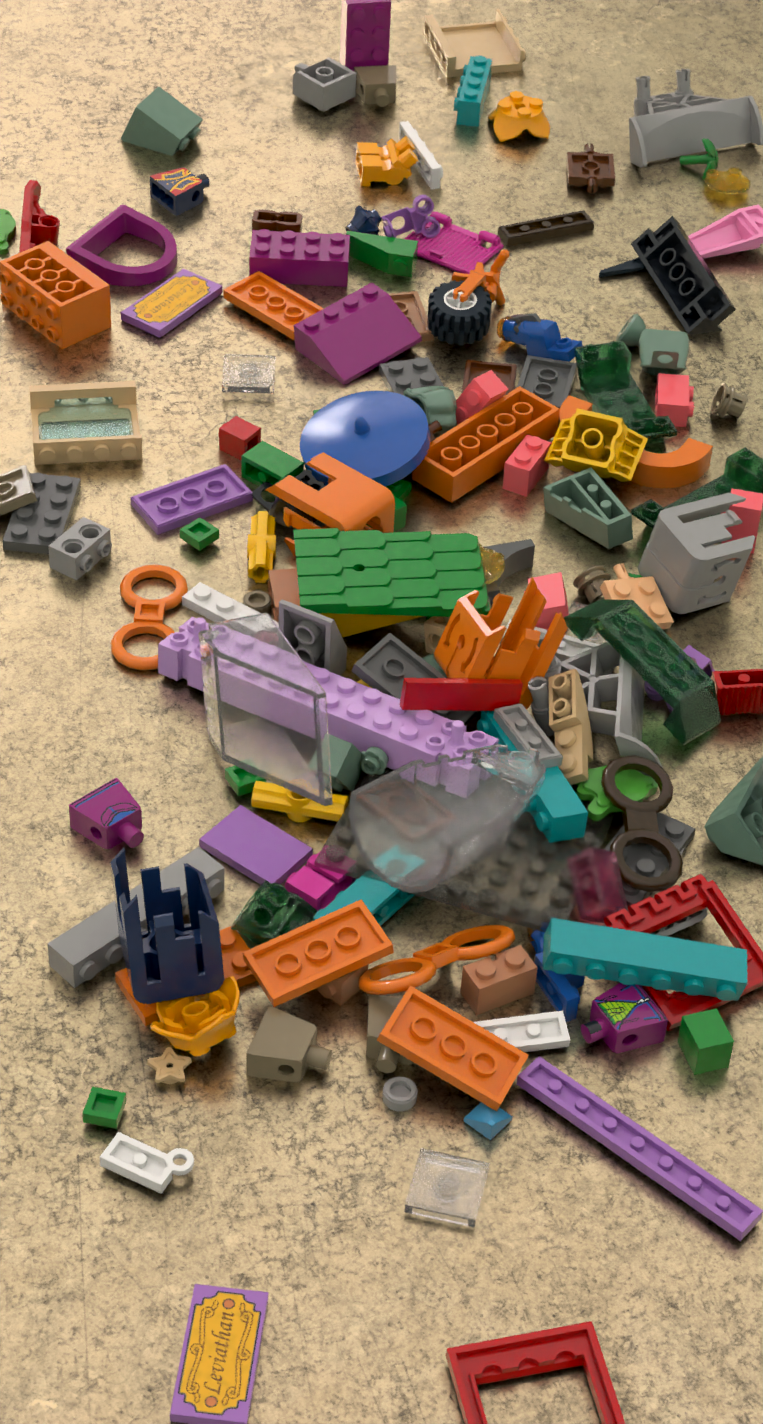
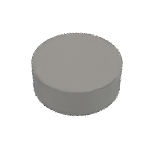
M393 1077L389 1079L383 1086L382 1099L384 1104L394 1111L401 1112L411 1109L417 1101L416 1084L406 1077Z

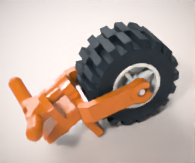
M503 249L500 251L491 266L490 272H484L483 263L477 262L475 270H470L469 274L453 272L450 283L444 282L440 284V287L433 289L428 300L427 323L428 329L431 330V334L434 337H438V340L442 342L447 341L448 344L464 345V343L472 344L475 340L480 341L483 339V336L487 335L488 329H490L492 302L495 301L499 306L505 304V297L500 287L501 268L510 255L508 250Z

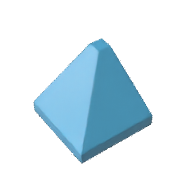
M481 1102L464 1117L463 1121L491 1140L512 1121L513 1116L500 1107L495 1111Z

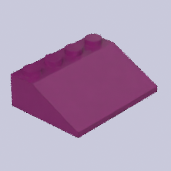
M372 282L294 325L295 349L343 385L422 341L421 335L389 294Z

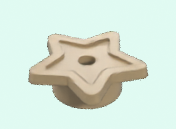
M167 1047L162 1056L149 1058L147 1061V1065L156 1071L155 1082L174 1084L178 1081L184 1082V1069L192 1063L191 1057L177 1056L171 1047Z

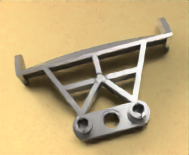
M690 69L676 70L677 90L675 92L650 96V76L636 77L637 97L634 100V117H629L630 163L639 167H646L647 162L706 151L701 140L704 138L709 139L716 149L746 143L763 145V123L758 106L752 96L725 99L694 95L693 90L690 89Z
M622 616L621 636L562 662L554 656L545 676L535 677L528 682V689L533 698L531 709L536 723L546 736L555 735V732L549 726L548 677L576 668L587 703L591 732L615 736L620 756L647 758L662 767L658 756L642 742L646 661L666 659L668 657V650L663 639L653 628L642 621L629 616ZM540 637L538 647H540L544 637ZM619 665V673L604 675L605 671ZM617 700L616 711L601 709L602 702ZM639 771L640 773L649 776L648 774H646V773H644V772H642V771Z

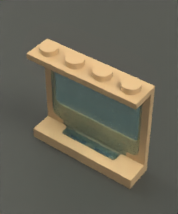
M135 381L29 386L34 465L143 459Z

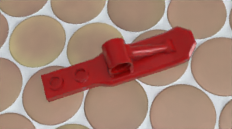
M29 180L24 187L19 253L47 241L55 246L58 244L60 220L55 216L47 215L39 206L41 185L37 180Z

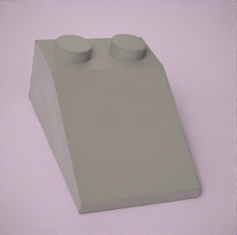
M282 599L279 602L278 651L341 676L346 670L347 646L335 620Z

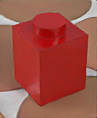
M235 416L219 428V450L241 460V455L261 442V428Z

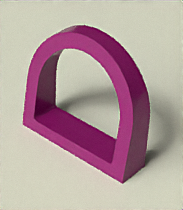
M121 204L66 248L67 255L106 283L115 286L132 287L157 282L173 272L178 261L176 241L170 231L159 222L124 204ZM124 233L150 241L164 251L162 257L157 261L135 267L114 264L97 256Z

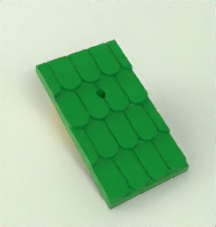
M339 528L293 530L300 606L334 619L342 637L422 616L450 617L458 599L474 590L479 591V595L474 603V608L477 612L488 615L491 609L478 537L470 533L431 534L430 531L382 533L379 530L339 531Z

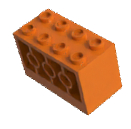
M44 242L0 261V299L3 306L11 310L20 319H23L61 349H65L111 328L110 285L51 242Z

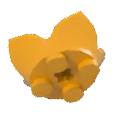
M513 91L510 93V96L501 99L498 102L497 108L488 115L489 120L495 119L493 128L498 140L503 142L515 139L525 129L534 137L548 139L550 125L542 109L543 101L538 98L523 96V93L519 91Z
M234 976L226 978L218 990L206 993L204 997L195 995L157 1002L156 1012L161 1022H152L150 1029L166 1037L169 1043L176 1049L190 1051L192 1056L206 1054L211 1046L224 1039L233 1037L237 1032L234 1024L240 998L237 981Z

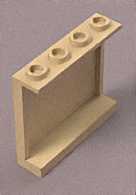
M496 9L495 21L448 26H439L434 15H425L424 36L446 77L463 75L464 65H468L470 56H484L492 59L491 73L522 71L523 62L526 60L525 49L519 44V39L515 37L512 27H509L507 19L502 15L500 9Z

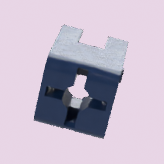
M123 848L110 864L120 944L134 998L140 1003L151 1004L211 993L218 990L224 982L220 930L204 874L188 863L184 864L190 919L189 924H184L180 887L162 890L159 866L140 869L147 931L141 932L138 898L136 895L132 900L130 899L125 849Z

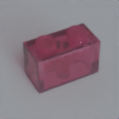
M592 847L567 858L580 919L604 923V917L623 908L628 911L615 852Z

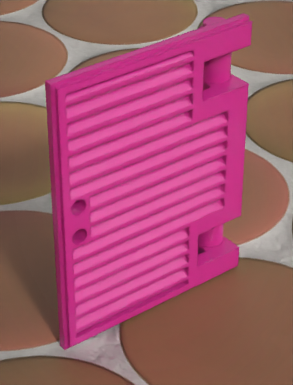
M437 211L432 212L430 216L443 224V227L435 237L428 238L422 232L416 234L413 231L404 238L418 241L417 256L465 274H469L470 270H475L477 262L485 264L504 247L500 243L501 238L498 235L485 230H481L479 234L452 224V219L449 216ZM428 222L425 228H430L432 222ZM485 242L492 244L488 249L482 247Z

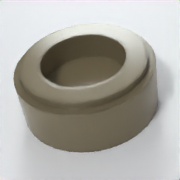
M251 591L244 595V605L263 615H267L271 611V597L269 594L263 591Z

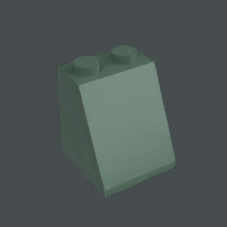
M158 86L135 107L121 140L173 156L179 150L184 151L190 139L194 141L201 132L199 126L203 119Z

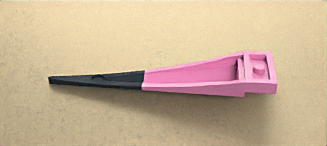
M760 205L737 209L688 237L702 258L757 249L760 247V244H763V209ZM638 257L601 270L599 277L644 270L646 267Z

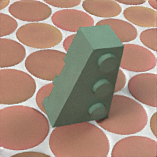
M592 467L543 487L546 512L604 547L610 549L633 539L631 513Z

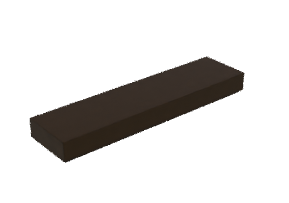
M582 210L498 227V235L507 246H513L594 230V222Z

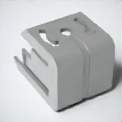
M725 493L660 511L650 535V540L638 565V571L642 577H654L665 604L671 611L678 614H686L730 601L753 549L755 536L752 535L718 545L714 544L732 539V535L726 528L742 524L743 521L734 511L729 510L730 505L744 502L746 498L732 493ZM722 576V578L719 581L714 582L715 579Z

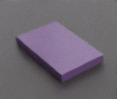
M242 805L238 806L199 839V847L271 892L313 855V848Z

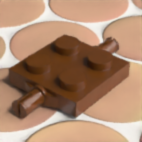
M589 143L584 146L585 152H567L568 185L578 187L588 185L589 193H591L592 189L593 193H596L598 190L597 186L601 188L615 186L613 154L594 152V146L591 143L590 148Z

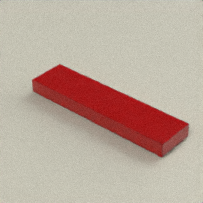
M404 678L399 705L402 710L494 711L496 708L519 704L523 683L520 679Z

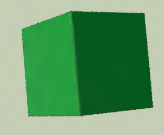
M717 1008L682 1016L677 1042L693 1074L698 1075L728 1068L734 1040Z

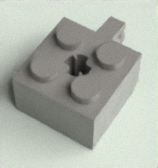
M327 58L312 66L303 63L294 66L292 94L319 110H329L356 96V72L331 58Z

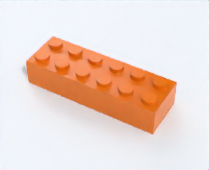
M519 386L431 441L425 458L412 471V479L452 503L502 471L507 459L527 434L546 441L554 437L558 429L560 409Z

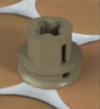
M724 382L716 391L711 406V413L713 415L719 414L721 418L726 414L739 418L746 406L747 398L745 395L735 392L733 385L728 387Z
M597 565L579 574L574 579L573 585L578 588L577 592L580 596L587 597L591 606L602 605L606 601L604 597H601L603 594L600 586L603 581L610 580L611 577L606 573L605 566Z

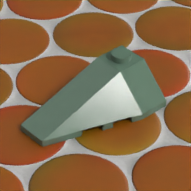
M763 757L759 759L716 807L704 826L708 838L717 845L722 853L763 865Z

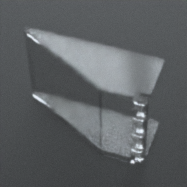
M268 613L208 624L209 630L199 632L206 727L209 739L221 759L324 806L333 805L326 692Z

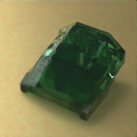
M265 880L247 901L232 923L231 929L238 930L244 936L260 945L313 921L318 911L299 895L288 892L282 885Z

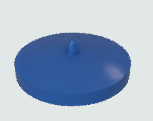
M364 391L341 397L316 412L302 431L300 452L306 470H311L315 479L323 482L324 486L328 485V476L305 464L322 452L386 487L406 477L419 466L428 452L431 435L424 411L412 399L389 391Z

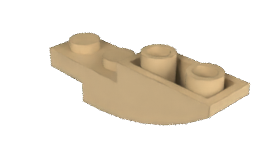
M575 668L548 677L549 726L555 732V747L563 756L562 765L558 767L570 785L588 780V763L594 761L587 703L579 673Z

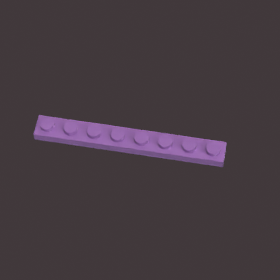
M540 1056L517 1076V1085L738 1240L741 1241L762 1219V1209Z

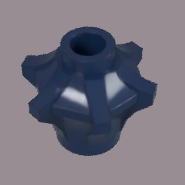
M358 205L355 208L353 218L345 226L346 231L379 235L380 230L378 227L382 219L375 209L371 211L365 210Z

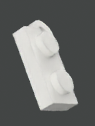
M118 1132L101 1154L100 1166L162 1194L173 1179L172 1174L177 1176L185 1175L193 1169L194 1156L190 1151L183 1148H176L166 1154ZM182 1158L186 1160V1163L183 1165H176L173 1163V1161L175 1159Z

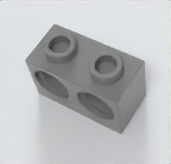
M85 517L81 518L48 546L50 568L78 580L111 552L110 529Z

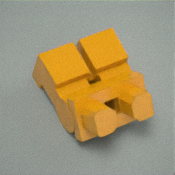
M406 136L397 143L391 138L387 145L383 147H378L377 143L357 142L355 164L361 187H370L371 181H386L389 185H397L402 182L404 177L406 179L412 175L410 168L418 162V158L413 152L415 150L414 144Z

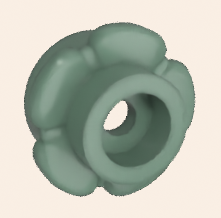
M369 747L366 752H361V768L369 775H382L387 767L388 756L378 747Z

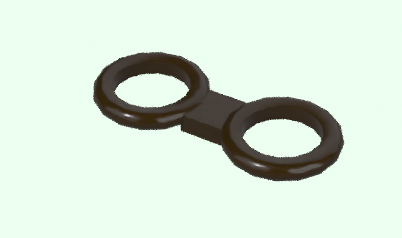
M621 756L610 761L602 772L601 785L605 796L615 807L624 811V833L619 834L610 845L609 860L612 869L624 883L634 889L646 892L666 890L674 886L682 875L683 867L679 850L670 839L661 835L658 829L657 813L665 810L672 801L673 785L671 779L660 765L647 758ZM634 769L642 771L655 780L658 784L660 795L650 802L631 800L619 791L615 783V776L624 770ZM634 843L652 845L665 855L669 863V870L660 877L639 875L625 863L623 850Z

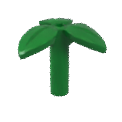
M704 138L701 140L707 154L680 156V165L707 164L702 179L706 180L711 178L716 172L719 157L715 145L709 139Z

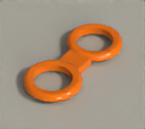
M144 565L133 569L124 576L120 584L121 597L129 606L135 608L134 622L120 628L114 634L110 643L112 655L119 663L128 668L141 671L158 669V655L153 657L134 656L128 653L123 645L126 640L137 634L149 633L165 639L171 633H175L171 627L164 624L165 611L179 605L182 602V596L188 592L187 581L180 572L168 566ZM153 577L166 579L176 587L175 591L168 597L156 600L141 598L133 592L132 588L138 581Z
M485 925L456 932L446 937L441 943H436L413 953V958L388 961L367 970L359 977V988L367 994L386 995L407 991L410 985L414 988L429 982L435 976L436 969L455 961L488 957L507 949L515 941L514 930L504 925ZM494 939L475 946L459 947L476 940ZM415 972L402 978L380 981V979L393 974Z

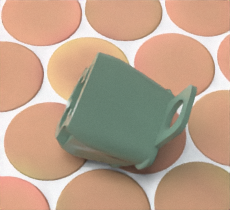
M644 329L639 339L640 366L642 371L650 375H658V373L678 375L687 369L689 338L686 332L659 329Z
M438 385L414 389L407 388L404 390L403 395L412 399L422 408L427 417L428 425L435 420H438L441 424L442 430L433 434L434 437H439L456 426L457 404L453 390Z

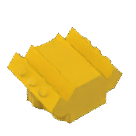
M577 408L576 413L571 418L561 420L544 461L555 467L564 466L575 472H581L592 467L601 478L613 477L620 482L631 481L648 438L629 429L625 425L623 418Z

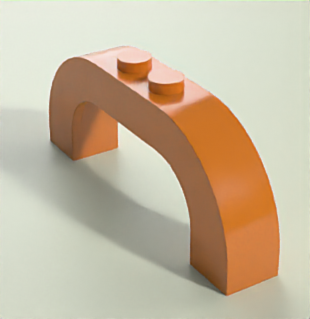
M569 395L560 407L558 427L561 420L571 418L576 413L577 408L592 411L593 403ZM688 438L678 450L670 453H652L643 450L633 477L629 482L652 488H676L693 483L701 478L709 469L713 446Z

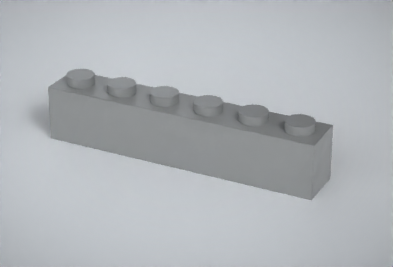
M197 847L160 871L162 890L180 887L183 916L189 914L184 871L185 863H188L204 874L211 898L217 897L225 889L224 867L200 847ZM141 883L130 890V899L132 900L137 895L141 932L147 931ZM115 901L48 943L49 966L74 988L84 981L92 979L98 972L110 964L118 962L123 957Z

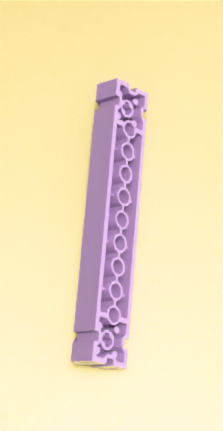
M190 618L179 627V632L171 633L158 644L159 674L176 681L181 678L187 679L188 686L322 740L326 732L352 743L360 752H366L372 746L378 747L388 756V768L400 771L402 774L432 786L438 782L444 785V791L466 799L478 787V779L484 781L496 769L498 738L478 730L469 733L466 731L467 726L462 721L450 720L430 710H402L399 705L400 699L357 683L352 679L332 673L327 669L304 662L302 659L279 652L274 648L254 642L249 638L229 632L226 629L217 628L212 630V624L207 623L204 618Z

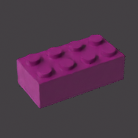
M342 0L340 64L353 71L354 67L388 65L391 0Z
M267 229L252 230L249 276L260 271L281 284L347 287L350 235H343L341 233H302L290 230L283 232L269 231Z

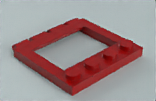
M702 874L681 882L680 886L675 885L655 894L654 898L650 896L628 906V911L623 908L604 917L606 927L650 934L708 908L734 948L747 950L748 984L741 996L763 986L762 950L714 880L708 882ZM641 985L667 1017L666 1029L668 1031L680 1026L682 1016L715 1009L730 1002L720 1000L717 997L688 995L680 991L668 994L667 990H656L652 987Z
M592 1321L450 1347L446 1350L447 1363L465 1424H488L477 1385L581 1365L584 1367L601 1423L625 1424Z

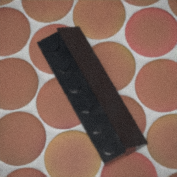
M671 216L655 232L648 228L631 245L686 332L693 336L722 331L719 324L732 314L736 308L678 220Z

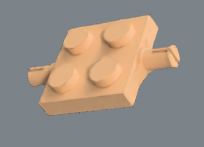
M623 563L615 565L613 570L618 579L603 581L600 590L620 634L622 616H629L640 620L655 631L669 629L674 621L654 577H630Z

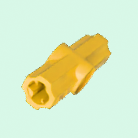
M258 511L255 516L251 517V532L248 534V577L252 578L255 583H266L268 580V570H273V560L276 559L275 517L271 516L267 511Z
M256 781L251 798V807L285 812L287 817L294 822H306L314 817L343 823L345 822L349 805L348 796L314 791L313 786L305 781H295L288 786Z

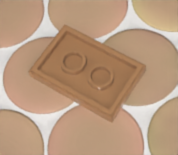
M418 292L389 294L421 335V342L434 341V336L431 334V330L428 329L427 314Z

